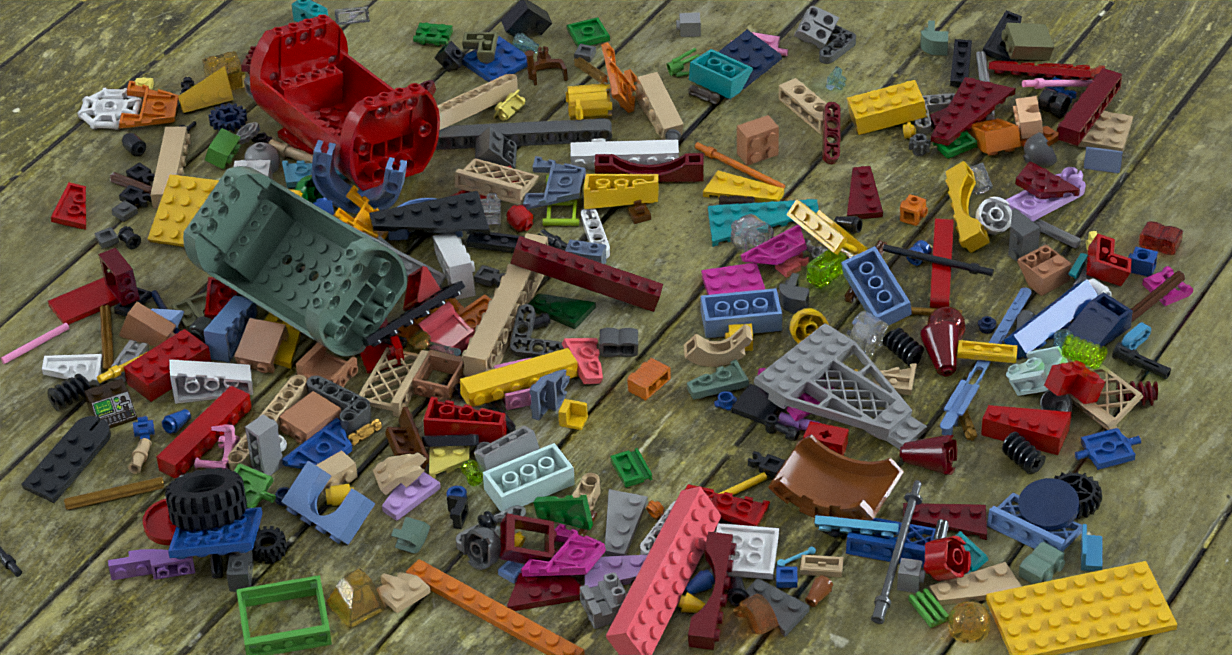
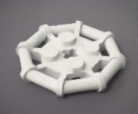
M103 88V90L83 98V104L78 112V117L88 123L90 128L94 130L97 128L118 130L121 113L138 114L143 101L136 96H127V88Z

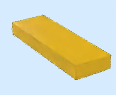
M959 340L957 358L1016 363L1017 345Z

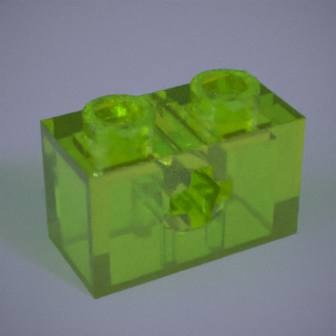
M829 249L807 264V281L819 289L827 286L843 274L841 262L846 260L847 254L840 251L837 255Z

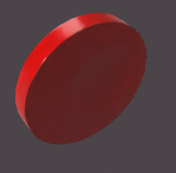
M166 499L154 503L146 510L142 520L146 536L151 541L161 545H170L177 526L171 522Z

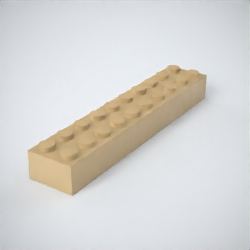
M529 233L525 235V238L548 245V237ZM508 264L506 274L501 277L500 285L495 289L494 297L489 301L486 313L482 314L481 322L476 326L473 338L469 339L467 350H464L462 353V362H464L463 376L469 377L493 370L494 365L501 363L511 342L517 311L520 306L528 304L533 299L544 275Z

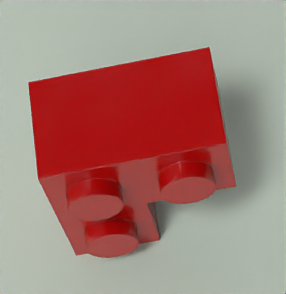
M1097 233L1088 247L1086 275L1122 286L1131 273L1132 259L1115 254V239Z
M1080 361L1052 365L1044 383V386L1057 396L1071 394L1083 404L1097 402L1105 385V381L1097 373L1090 371Z

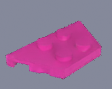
M798 224L741 254L742 261L778 265L793 256L799 255L807 249L800 225Z

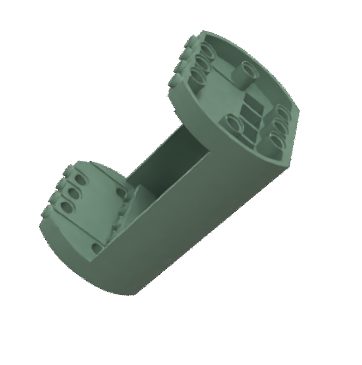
M237 166L226 170L185 229L183 235L186 254L196 267L341 356H352L365 350L366 347L362 339L380 328L407 286V274L404 263L394 251L273 181L256 169L247 166ZM288 258H292L291 263L285 265L286 260ZM305 266V270L299 273L300 267ZM315 274H319L318 279L312 281V277Z

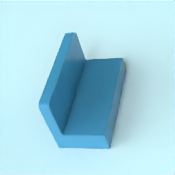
M1083 524L1081 533V571L1095 572L1102 570V536L1087 535V524Z

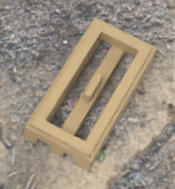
M801 556L800 575L842 577L843 557Z

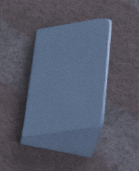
M1086 147L1084 169L1120 173L1123 151Z

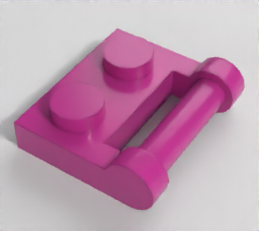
M1166 266L1161 272L1144 278L1142 285L1151 293L1166 279L1174 274V270ZM1181 282L1177 286L1180 289L1179 291L1174 288L1159 301L1164 306H1167L1190 296L1193 293V288Z

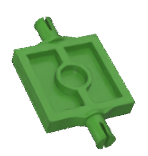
M239 463L234 471L243 479L247 508H256L262 499L273 503L276 495L267 492L274 482L273 478Z

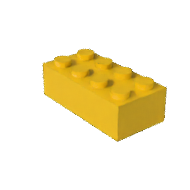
M915 80L847 98L849 114L858 135L927 117L925 101Z

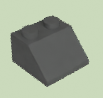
M1014 208L1012 209L1008 255L1015 261H1018L1019 258L1038 249L1040 227Z

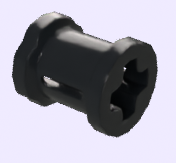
M125 226L119 230L118 238L124 241L129 249H135L140 245L141 237L138 234H134L131 227Z

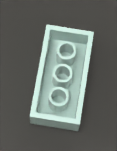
M553 443L483 472L484 490L502 512L512 506H524L534 502L537 497L549 496L575 485L574 467L556 444Z

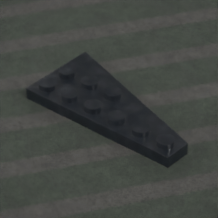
M478 191L369 213L373 231L396 232L398 229H406L408 232L425 230V233L452 234L456 231H466L467 234L484 232V235H490L489 225Z
M463 281L446 285L442 290L430 296L429 299L422 301L401 314L400 317L387 323L386 327H382L362 339L365 347L370 345L375 347L383 342L381 338L386 335L391 337L399 332L397 330L399 327L404 326L406 328L414 323V318H422L429 314L430 308L431 310L439 308L446 303L445 299L449 300L462 294L461 290L465 288Z

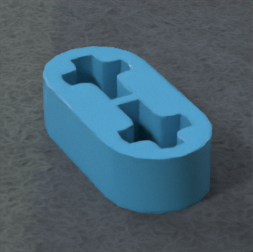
M1143 322L1139 323L1124 336L1122 340L1123 346L1131 350L1139 347L1148 339L1151 327Z

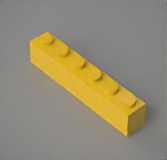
M565 348L460 379V394L467 405L472 407L505 398L506 393L531 388L540 377L565 369L566 376H570V379L577 377L578 362L569 348Z

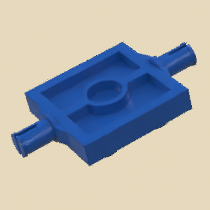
M1118 428L1081 437V444L1085 450L1075 452V458L1080 460L1088 457L1098 470L1133 461L1136 454L1131 446L1141 444V438L1139 436L1127 438Z

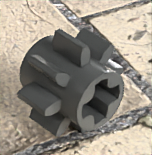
M915 134L913 138L910 137L909 150H913L914 155L923 156L926 152L930 151L931 140H927L926 135Z

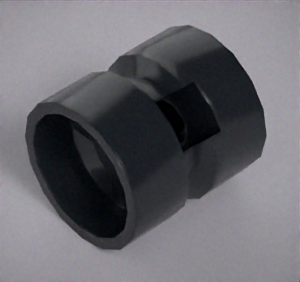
M1045 88L1039 97L1038 106L1040 110L1051 111L1052 114L1063 117L1068 111L1071 98L1069 95L1061 92L1057 94V91Z

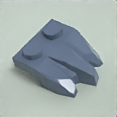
M565 369L540 377L531 386L529 394L531 395L530 408L532 409L533 419L539 421L548 409L556 411L563 403L567 395V391H564L570 380V376H566Z

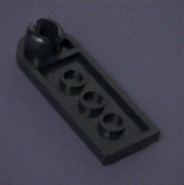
M87 416L78 420L21 484L23 489L55 503L109 441L111 430L108 423L104 419L100 420V417Z

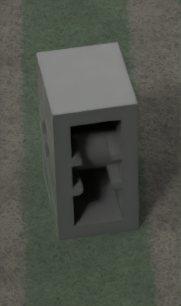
M252 550L246 553L229 552L227 567L229 592H237L236 589L251 587L254 564Z

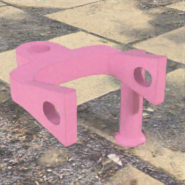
M233 425L212 426L211 431L224 432L225 436H220L218 442H223L218 444L219 448H224L222 461H209L196 458L194 463L195 469H228V455L240 441V437L235 435Z

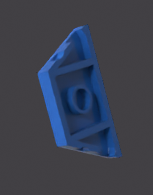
M335 418L282 459V463L287 467L303 469L307 461L317 465L341 450L348 455L352 452V444L347 438L345 430L342 429L340 420Z

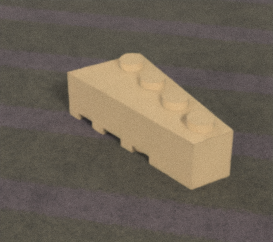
M658 72L639 76L635 85L636 101L654 126L656 133L659 134L662 140H666L665 134L670 129H675L682 135L684 124Z

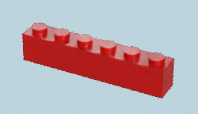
M230 386L156 456L159 471L175 479L186 473L195 463L196 458L200 460L219 440V437L224 436L222 431H211L212 426L225 424L234 426L252 408L250 394Z

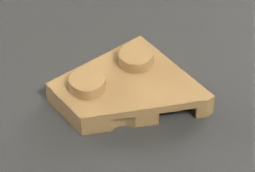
M910 364V368L902 370L899 367H895L890 370L880 371L899 394L912 395L916 364ZM874 378L873 383L880 386V384Z

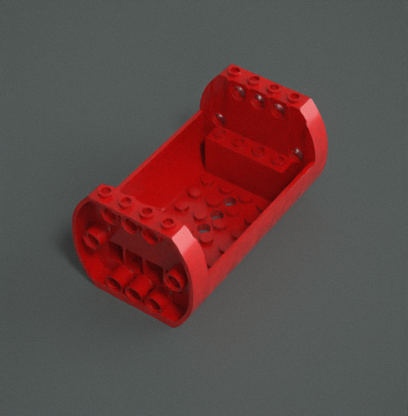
M326 14L304 19L296 23H289L285 26L274 27L271 30L265 31L260 38L250 65V89L256 104L266 114L313 151L318 140L323 141L322 153H327L329 143L336 144L334 168L362 191L377 187L383 183L389 157L395 158L392 165L393 170H399L400 160L407 161L405 177L424 171L435 152L440 131L438 105L434 97L418 83H411L405 88L398 87L393 89L348 55V44L343 30Z

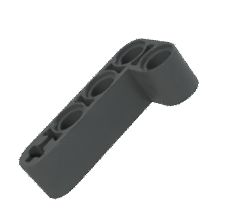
M311 376L308 378V394L314 391L341 408L340 423L347 436L353 432L355 433L356 430L370 422L372 416L368 399L321 376Z

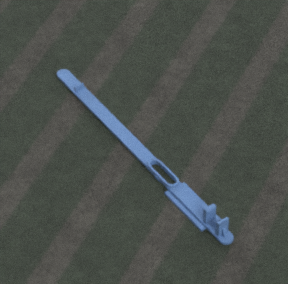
M1026 287L1020 289L989 343H1003V340L1016 321L1017 315L1029 299L1031 289ZM978 360L973 370L969 373L967 380L959 382L944 407V411L947 413L940 423L942 435H952L953 425L958 426L959 416H963L980 387L978 384L982 380L991 361ZM982 370L976 383L973 385L969 384L975 371Z

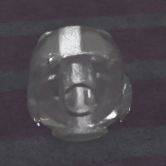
M754 214L745 215L739 220H735L731 225L732 245L744 253L774 237L773 228Z
M862 311L853 320L852 324L854 327L852 331L848 329L846 336L855 341L865 354L871 357L875 347L883 345L882 340L888 324L871 313Z

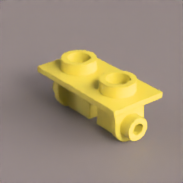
M519 89L515 93L511 92L503 103L499 102L497 104L494 119L499 116L502 121L508 120L525 105V98L518 95Z

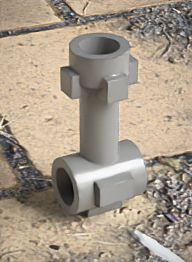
M805 238L806 250L812 253L814 259L820 262L826 261L829 257L827 249L822 246L815 247L810 244L811 240Z

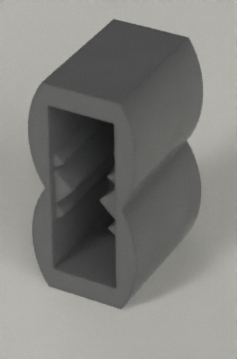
M600 329L599 355L604 357H615L618 355L623 357L637 356L638 329Z

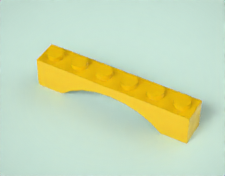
M962 161L945 171L947 177L945 181L949 187L948 194L952 199L951 207L955 212L953 217L957 222L956 230L960 235L959 243L963 248H967L972 253L990 243L987 230L979 220L969 215V199L976 181L974 172L965 161Z

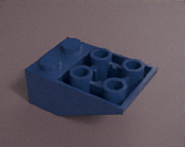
M1103 292L1087 304L1066 329L1063 336L1092 355L1131 328L1133 310Z

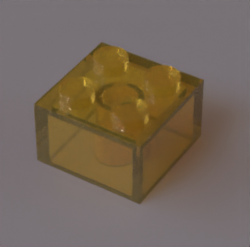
M235 51L202 59L205 78L225 66L231 90L245 87V72L241 71V62Z

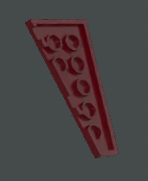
M965 77L933 131L931 142L948 146L961 136V132L965 129L969 130L974 122L981 121L994 111L995 106L999 103L1003 104L1008 96L1012 97L1015 95L1016 88Z

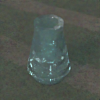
M517 33L513 39V46L519 50H532L535 53L538 51L539 44L523 33Z

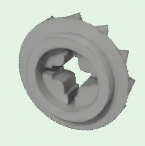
M257 122L248 123L237 132L236 135L241 137L239 144L249 142L258 134L260 125Z

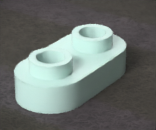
M1033 357L1019 365L1014 364L1010 366L1006 376L1009 380L1013 375L1041 371L1045 369V365L1041 358Z

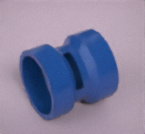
M923 240L917 241L909 249L926 254L932 253L930 245ZM906 257L911 264L916 266L923 262L922 260Z

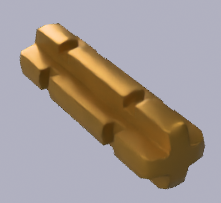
M966 409L963 416H959V422L966 439L974 441L978 435L970 414Z
M374 419L370 422V425L367 423L356 430L355 433L353 432L348 435L347 438L352 446L359 443V440L362 441L374 434V431L377 432L382 429V423L378 419Z

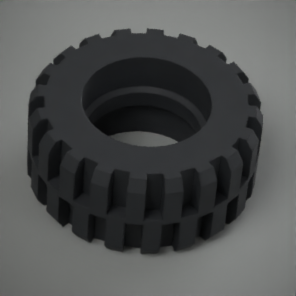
M208 468L201 471L196 470L193 473H186L172 481L165 491L171 522L178 528H185L188 531L211 530L216 527H223L241 518L247 509L243 479L237 472L230 469Z

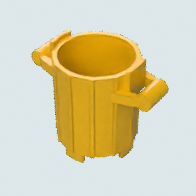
M610 84L568 86L565 95L566 102H568L570 120L608 118V116H612V112L609 111L612 110L609 90H606L610 89Z

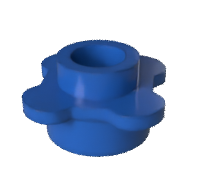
M724 391L719 393L718 400L714 402V405L725 410H731L737 398L731 392Z

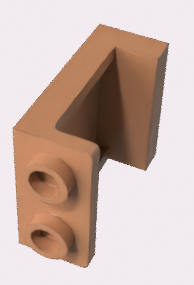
M249 318L234 356L237 364L250 365L251 369L262 373H274L273 363L282 340L287 341L289 337L286 325Z
M319 343L314 345L296 363L297 375L304 376L306 381L311 376H321L342 387L358 372L357 358L351 357L348 361L327 353L326 347Z
M312 391L279 416L280 429L284 434L303 444L335 418L340 420L341 408Z

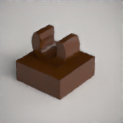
M641 200L634 201V206L628 208V214L634 224L651 220V213L645 203L641 204Z

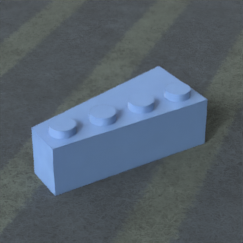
M234 295L204 329L205 344L209 346L211 360L230 363L237 351L249 318L255 319L258 313L257 305L246 297Z

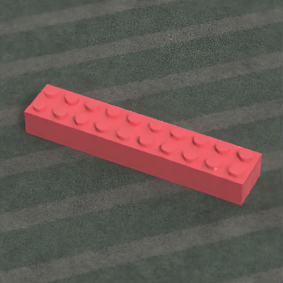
M702 487L686 489L680 492L606 634V638L619 655L653 654L705 550L708 531L714 532L722 517Z

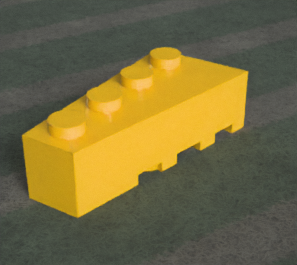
M658 174L585 175L584 209L632 205L637 200L648 204L658 202Z

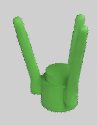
M696 48L687 51L666 64L671 76L675 74L677 77L689 75V71L682 72L684 70L683 64L696 59L700 55L697 54L682 61L681 59L695 52Z

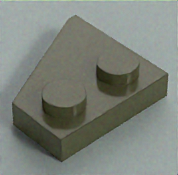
M201 293L171 305L172 310L184 311L180 322L187 331L198 317L205 316L206 293Z

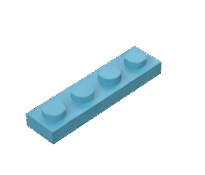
M815 515V527H819L820 531L840 529L839 532L846 534L852 533V531H860V534L867 536L879 533L881 537L893 538L894 535H898L899 524Z

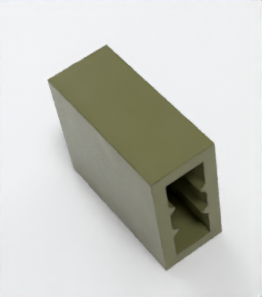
M1007 23L1005 30L1002 31V40L1005 42L1006 51L1009 53L1010 59L1050 60L1054 45L1046 24Z

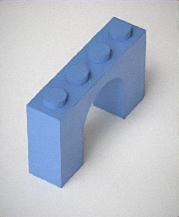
M307 461L281 502L288 506L286 510L293 515L301 514L300 519L307 524L315 523V529L324 535L326 532H329L331 534L329 538L338 544L343 541L349 545L375 503L351 488L335 512L320 516L317 511V500L331 475L310 461Z

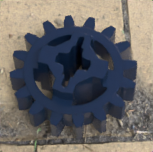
M228 103L226 106L221 104V107L216 106L215 110H211V114L208 115L210 126H213V130L219 129V131L223 128L227 131L232 130L235 132L236 128L241 129V125H246L245 121H247L246 109H243L242 105L237 107L236 103L234 105Z

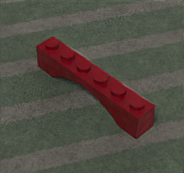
M685 153L670 162L654 165L628 162L614 154H595V174H658L659 182L704 181V153Z
M708 531L705 545V561L713 572L715 586L705 606L691 617L688 647L714 650L715 642L720 640L721 630L718 629V626L723 624L724 612H721L722 607H726L727 594H725V589L729 590L730 587L728 573H732L734 560H731V557L736 555L737 543H733V534Z

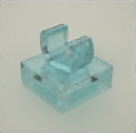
M838 66L835 67L827 77L825 88L832 91L835 86L840 90L845 87L846 84L844 82L847 79L842 76L843 69Z

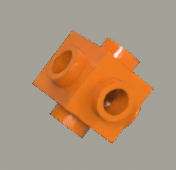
M909 194L906 200L901 202L900 221L917 226L921 219L927 215L926 199Z

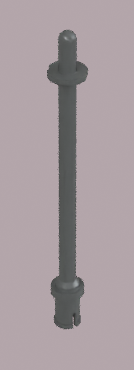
M919 480L914 481L911 492H907L904 496L908 504L881 595L875 597L874 601L875 608L871 620L877 624L884 623L887 609L891 606L889 594L914 509L923 500L919 495L922 485Z

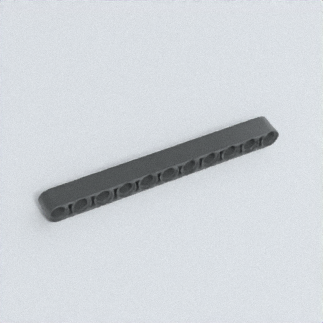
M603 118L454 125L439 131L435 150L476 148V138L490 126L500 131L503 136L512 140L517 146L571 144L575 142H591L592 139L598 138L606 139L607 142L612 138V124L610 120Z

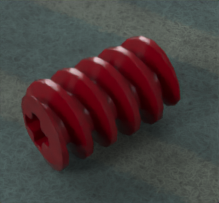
M1130 381L1129 385L1142 393V405L1145 406L1147 400H1149L1150 405L1153 406L1154 402L1158 400L1157 381H1154L1152 386L1150 381H1146L1144 386L1142 381H1138L1136 386L1134 381ZM1116 382V390H1120L1118 382ZM1133 393L1123 394L1125 401H1131L1136 396ZM1120 394L1116 395L1117 402H1120Z

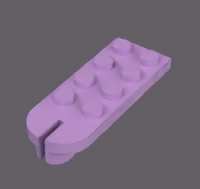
M1067 167L1063 169L1061 174H1056L1063 180L1080 189L1079 196H1073L1072 193H1064L1063 197L1040 199L1024 190L1006 199L1009 203L1008 206L1011 210L1016 208L1031 221H1035L1081 197L1085 193L1086 184L1082 180V171L1078 172L1075 167Z

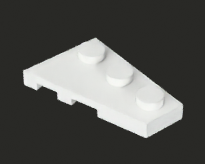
M102 354L44 356L42 372L43 375L67 380L79 373L88 380L89 384L99 386L97 376L101 374Z

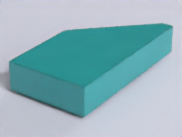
M1080 253L1068 273L1069 276L1077 279L1086 265L1087 254Z

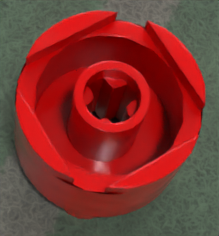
M950 536L927 542L925 544V563L923 565L925 573L930 574L937 581L964 577L963 575L969 572L971 566L970 552L965 550L963 545H966V543L959 536Z

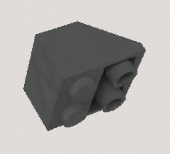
M491 126L476 138V159L506 167L511 166L513 169L516 168L517 145L512 140H509L500 131L495 130Z

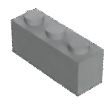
M263 414L248 424L245 429L252 469L271 476L283 467V455L280 448L278 424L275 420Z
M524 425L476 450L474 454L480 472L483 474V472L540 448L534 431Z

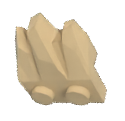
M419 453L388 457L383 462L378 463L373 472L380 490L387 495L400 483L408 487L425 471L420 466L426 458Z
M400 572L395 577L383 573L381 575L382 586L375 590V598L384 607L389 606L396 613H399L431 592L430 587L417 575Z

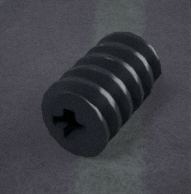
M902 328L887 332L882 340L883 345L909 367L910 364L917 365L920 362L924 347L919 345L917 341H914Z
M78 373L74 377L68 378V381L64 380L61 382V385L57 384L54 388H49L47 391L48 399L54 409L59 411L58 405L63 409L66 408L65 401L69 405L73 404L72 398L75 401H79L78 394L83 398L86 397L85 390L91 389V385L84 376Z
M1016 431L1008 435L1002 445V452L1021 469H1024L1027 474L1038 472L1045 463L1046 456H1041V451L1036 450L1034 445H1031L1029 441H1025V438Z

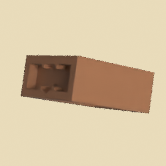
M430 350L412 380L414 394L431 398V396L436 397L441 401H451L453 398L452 393L455 392V385L460 383V379L465 377L463 376L464 362H462V357ZM433 370L453 374L447 386L427 381Z

